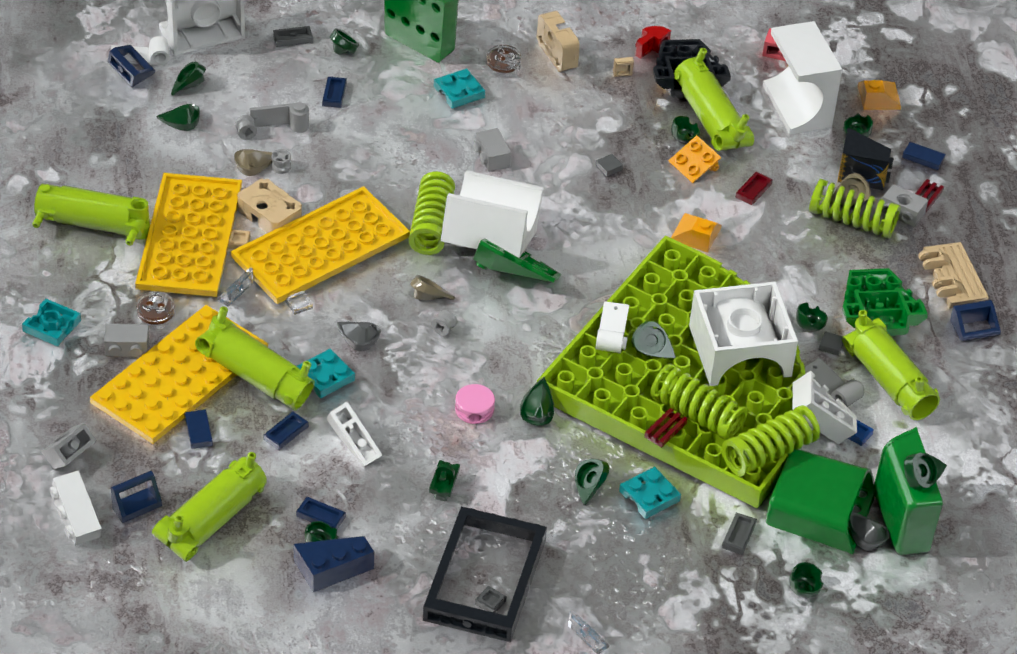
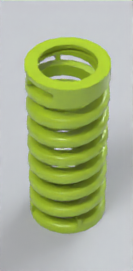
M433 171L425 174L421 178L408 240L411 248L423 255L437 254L444 248L445 242L441 241L446 200L449 193L454 194L455 182L449 175L443 172Z
M824 179L818 181L811 197L810 213L816 215L823 213L825 218L833 216V219L837 222L843 219L845 225H850L853 222L855 228L863 226L866 232L873 229L875 235L882 233L881 237L890 239L899 218L900 205L890 203L885 217L879 225L885 204L883 199L879 200L876 211L870 220L871 209L875 201V197L870 196L866 208L860 217L861 206L865 198V194L861 192L853 211L849 215L855 190H849L845 204L840 211L845 187H839L835 201L830 208L835 183H830L826 195H822L824 186H827L828 181Z
M669 363L661 369L652 384L651 397L657 400L661 399L663 404L670 405L673 410L680 411L683 416H689L692 421L699 422L700 426L708 427L710 432L718 433L719 437L724 440L736 437L746 421L748 415L747 407L742 406L738 408L736 401L728 403V396L722 395L719 397L717 390L709 392V385L703 384L700 386L699 379L695 378L690 381V374L684 373L681 375L680 368ZM665 375V376H666V379H665V381H664V383H663V386H662V388L658 391L659 383H660L661 379L663 378V376Z
M800 405L793 411H787L783 415L776 416L775 419L766 421L765 424H759L756 428L749 429L746 433L743 432L737 437L725 440L722 444L723 457L729 469L736 476H744L747 471L752 472L756 467H763L766 462L771 463L775 458H782L784 454L792 453L794 449H801L803 444L809 445L817 441L820 437L819 423L808 407ZM803 415L808 417V419L811 421V424L813 426L812 431ZM789 427H790V429L792 430V432L794 433V436H795L796 441H795L794 438L792 437V435H791V433H790V430H789ZM780 432L785 438L786 444L783 442ZM771 437H772V439L774 440L777 449L774 447V445H773V443H772V440H771ZM762 442H763V444L765 445V447H766V449H767V453H766V451L764 450V448H763V446H762ZM752 446H753L754 449L756 450L757 455H758V458H757V456L755 455ZM733 449H735L737 459L741 466H737L732 453Z

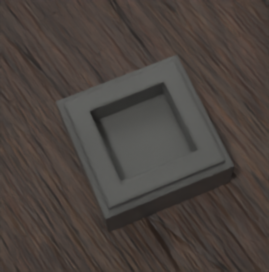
M613 154L596 160V166L606 177L623 170V164Z
M825 331L819 345V350L839 356L843 346V336Z
M487 586L475 599V605L485 611L496 613L506 602L507 596Z

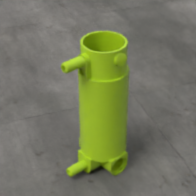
M701 48L696 57L689 58L678 65L674 73L675 79L680 84L685 98L710 136L711 143L717 151L751 147L754 144V134L750 127L746 125L749 116L743 114L740 117L715 75L705 65L703 60L707 54V49Z
M44 183L39 186L34 203L36 217L32 222L34 228H39L43 219L56 220L57 223L125 235L127 237L125 243L130 246L133 245L135 239L143 240L147 238L150 219L148 201L144 198L134 196L131 198L66 185L60 187Z
M225 306L220 307L218 315L213 316L209 329L195 340L197 350L206 357L212 358L270 398L279 400L292 410L299 409L308 399L314 388L315 381L308 376L311 363L304 361L300 370L296 365L238 328L236 324L226 318L228 308Z
M860 310L859 318L855 321V330L842 337L844 347L851 356L855 355L896 405L901 407L904 415H908L913 420L926 418L939 405L940 397L936 388L933 389L929 385L925 375L889 335L887 326L879 318L872 321L867 317L865 310Z
M249 452L247 457H241L239 460L232 461L228 469L222 470L169 517L167 515L164 516L152 529V535L185 562L189 561L198 553V548L251 502L255 494L263 492L267 484V478L262 468L255 462L256 454Z

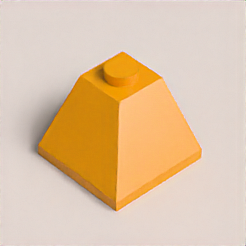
M863 80L858 82L863 110H901L895 82L883 80Z
M684 213L671 238L689 247L708 253L722 225Z

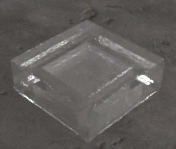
M305 291L289 295L285 300L294 315L313 309V303Z

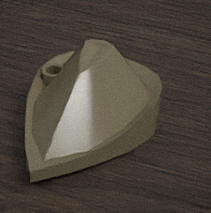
M242 149L234 154V160L242 174L255 176L272 163V152Z
M859 173L849 174L841 181L833 193L830 204L834 203L840 186L845 187L840 205L845 204L850 189L855 190L851 205L856 204L861 192L865 194L863 203L866 202L871 196L869 183Z
M416 275L410 283L411 287L414 288L415 299L424 301L444 297L455 299V296L441 286L421 275Z

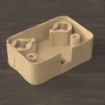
M552 11L538 16V44L559 72L577 68L580 48L579 40L570 27L558 29L556 25L565 23L558 11Z
M261 178L238 193V211L251 222L252 214L258 218V227L266 233L302 217V204L269 179L264 180ZM260 203L268 205L265 209H259L256 206Z

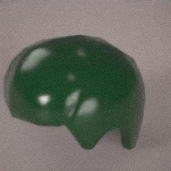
M859 113L849 117L844 121V134L846 135L847 128L869 137L873 128L872 118L869 115L866 117L861 116Z
M678 116L674 118L671 133L677 141L687 144L696 135L700 136L701 130L698 128V124H691L689 117Z
M805 302L799 304L796 312L797 323L804 330L819 331L827 324L828 317L825 312L820 310L819 306L812 309Z
M322 521L311 522L307 525L304 532L305 542L339 538L337 536V529L331 528V526Z
M808 562L798 563L793 568L789 577L791 590L803 598L817 596L824 584L821 580L822 571L814 564Z

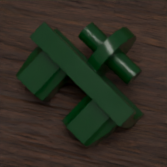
M439 460L429 487V493L434 494L435 499L447 501L448 497H451L460 471V464H450L449 462Z

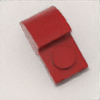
M649 26L642 29V36L635 44V56L642 59L652 50L659 53L663 40H670L671 30L662 26Z

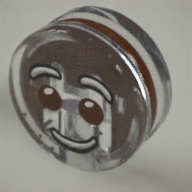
M496 45L487 52L486 68L495 77H513L521 69V53L510 45Z
M148 292L142 295L136 303L138 322L140 324H148L151 330L164 329L171 325L175 319L174 300L164 292Z

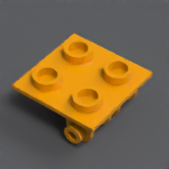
M696 135L668 161L690 182L694 183L707 170L717 171L719 169L718 161L721 159V156Z

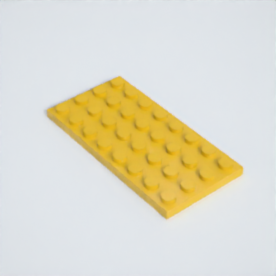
M163 173L135 282L137 290L218 297L230 235L233 230L238 207V193L242 189V180Z
M363 186L232 250L231 257L276 304H279L409 238L410 230Z
M208 305L202 307L90 396V403L151 444L157 442L185 419V412L197 409L237 376L212 358H208L200 353L195 346V340L209 329L213 316L218 315V312ZM236 324L238 328L268 347L267 342Z

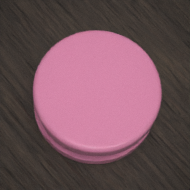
M466 385L456 394L455 412L464 422L470 424L484 423L494 414L495 396L489 388L483 385Z

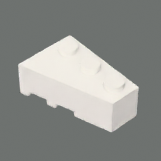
M809 371L793 382V410L800 405L808 407L819 423L820 433L839 445L857 433V416L839 398L835 400L827 392L829 388L825 384L821 386L814 379L815 374ZM803 415V417L808 422L809 426L813 428L811 421L808 419V417Z
M79 470L53 478L50 492L58 509L59 516L65 524L68 539H72L76 546L100 538L102 528Z

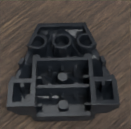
M700 39L663 40L659 57H657L656 66L653 68L655 82L661 88L666 89L673 98H685L680 84L675 79L674 73L676 68L683 61L696 57L701 48L707 49V54L703 61L709 71L715 75L721 87L731 80L728 66L726 64L721 65L717 56L713 57L711 50Z

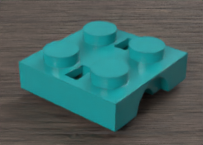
M467 68L434 79L433 87L438 93L442 92L443 95L445 94L447 104L451 109L485 98V89Z
M45 298L39 305L37 315H33L32 318L28 317L22 323V330L27 334L59 346L80 323L81 313Z
M331 349L307 360L311 363L308 376L315 381L313 390L320 399L355 381V373ZM303 363L297 365V368L301 370Z
M655 466L621 483L619 492L626 499L630 498L636 502L638 512L644 519L680 502L681 493Z

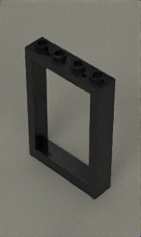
M461 506L423 606V621L511 642L546 542L547 527ZM464 525L532 541L507 616L437 599Z

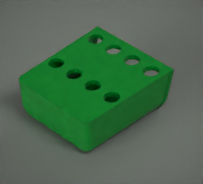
M384 0L385 33L387 36L439 63L455 49L459 0Z
M917 427L892 438L884 446L873 487V494L876 497L896 552L901 555L930 552L943 505L937 483L925 489L915 490L910 487L905 477L904 460L906 457L919 452L926 453Z
M794 449L792 453L788 454L771 495L766 524L853 555L856 543L852 538L850 528H848V522L854 506L861 509V512L858 514L867 518L875 498L873 494L875 483L873 474L869 468ZM860 491H864L867 494L866 497H858Z

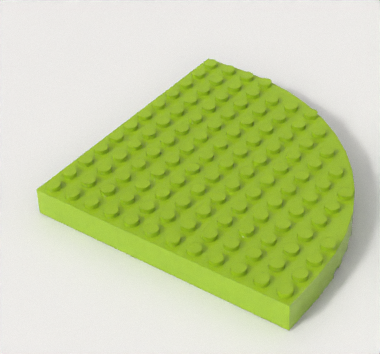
M666 235L607 300V302L629 305L624 337H627L626 350L622 349L621 353L596 350L597 334L603 312L602 306L537 380L538 382L541 378L545 377L555 408L757 509L775 487L788 457V454H784L782 458H775L771 463L766 462L763 467H756L752 472L747 471L744 476H736L729 469L723 457L722 444L725 440L720 438L718 433L710 432L708 427H702L699 422L692 421L689 416H685L688 418L687 424L662 448L644 437L645 432L671 408L670 405L663 404L661 399H654L650 395L652 384L664 366L669 363L680 368L681 375L684 373L690 374V381L696 378L699 379L700 386L703 384L709 385L689 327L694 290L750 284L747 280L743 281L737 277V273L733 270L728 271L722 267L721 262ZM645 321L658 323L670 340L675 358L647 356L636 351L631 343L635 330ZM798 345L792 377H783L779 364L774 360L752 358L741 361L729 368L722 375L718 385H709V392L717 390L719 397L722 395L728 396V403L736 401L738 408L742 406L747 407L748 415L746 421L736 437L740 433H746L751 428H756L759 424H765L766 421L775 419L776 416L783 415L790 410L793 411V382L805 375V366L801 361ZM665 375L663 376V378L661 379V381H660V383H659L658 391H659V390L662 388V386H663V383H664V381H665V379H666V376H665ZM675 422L671 427H669V430L672 429L678 422ZM789 427L790 433H791L792 437L794 438V440L796 441L795 436H794V433L792 432V430H791L790 427ZM665 432L664 434H662V435L658 438V440H660L667 432ZM780 432L781 438L783 442L786 444L785 438ZM771 437L772 443L774 447L777 449L776 444ZM762 442V446H763L764 450H765L766 453H767V449H766L765 445H764L763 442ZM752 446L753 451H754L755 455H756L757 458H758L757 452H756V450L754 449V447ZM733 449L732 453L737 466H741L737 459L735 449Z

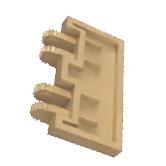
M961 242L923 247L918 257L921 261H924L922 263L924 269H934L933 276L935 279L932 282V286L934 289H938L936 291L938 297H948L946 303L949 309L956 305L989 299Z

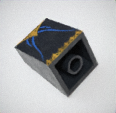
M847 128L837 182L841 183L849 174L859 173L867 180L870 188L884 190V185L889 183L891 172L887 170L892 169L894 160L893 157H890L891 149L853 129Z

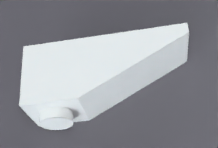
M348 402L329 412L327 416L328 422L363 467L383 456Z

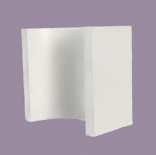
M165 0L168 21L160 22L159 29L164 38L168 40V45L174 55L245 38L244 0Z
M814 21L771 28V35L789 66L779 75L764 80L763 87L789 135L831 128L842 68Z
M466 171L460 196L450 193L447 195L441 241L477 249L480 241L485 238L520 258L537 232L544 187Z
M776 282L694 290L689 327L710 386L718 385L722 375L729 368L741 361L752 358L774 360L779 364L783 377H792L798 340Z

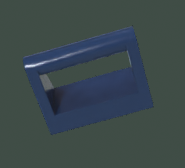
M132 45L115 47L109 51L107 62L131 87H134L156 72ZM129 53L143 69L136 70L124 56Z
M992 300L953 306L950 321L961 341L1001 335ZM987 320L991 327L990 329L965 332L963 324Z
M152 470L111 487L112 509L122 523L162 507V499ZM147 482L148 488L125 498H120L119 493Z

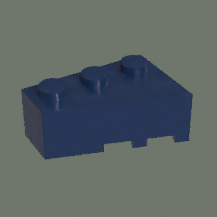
M365 536L293 544L294 562L313 593L374 569L375 552Z

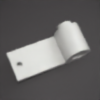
M162 36L152 38L149 47L133 46L150 65H164L170 59L168 40ZM111 45V49L120 46ZM129 53L124 56L131 64H138Z
M604 301L600 328L598 329L596 350L621 353L622 349L626 350L627 337H624L629 305Z

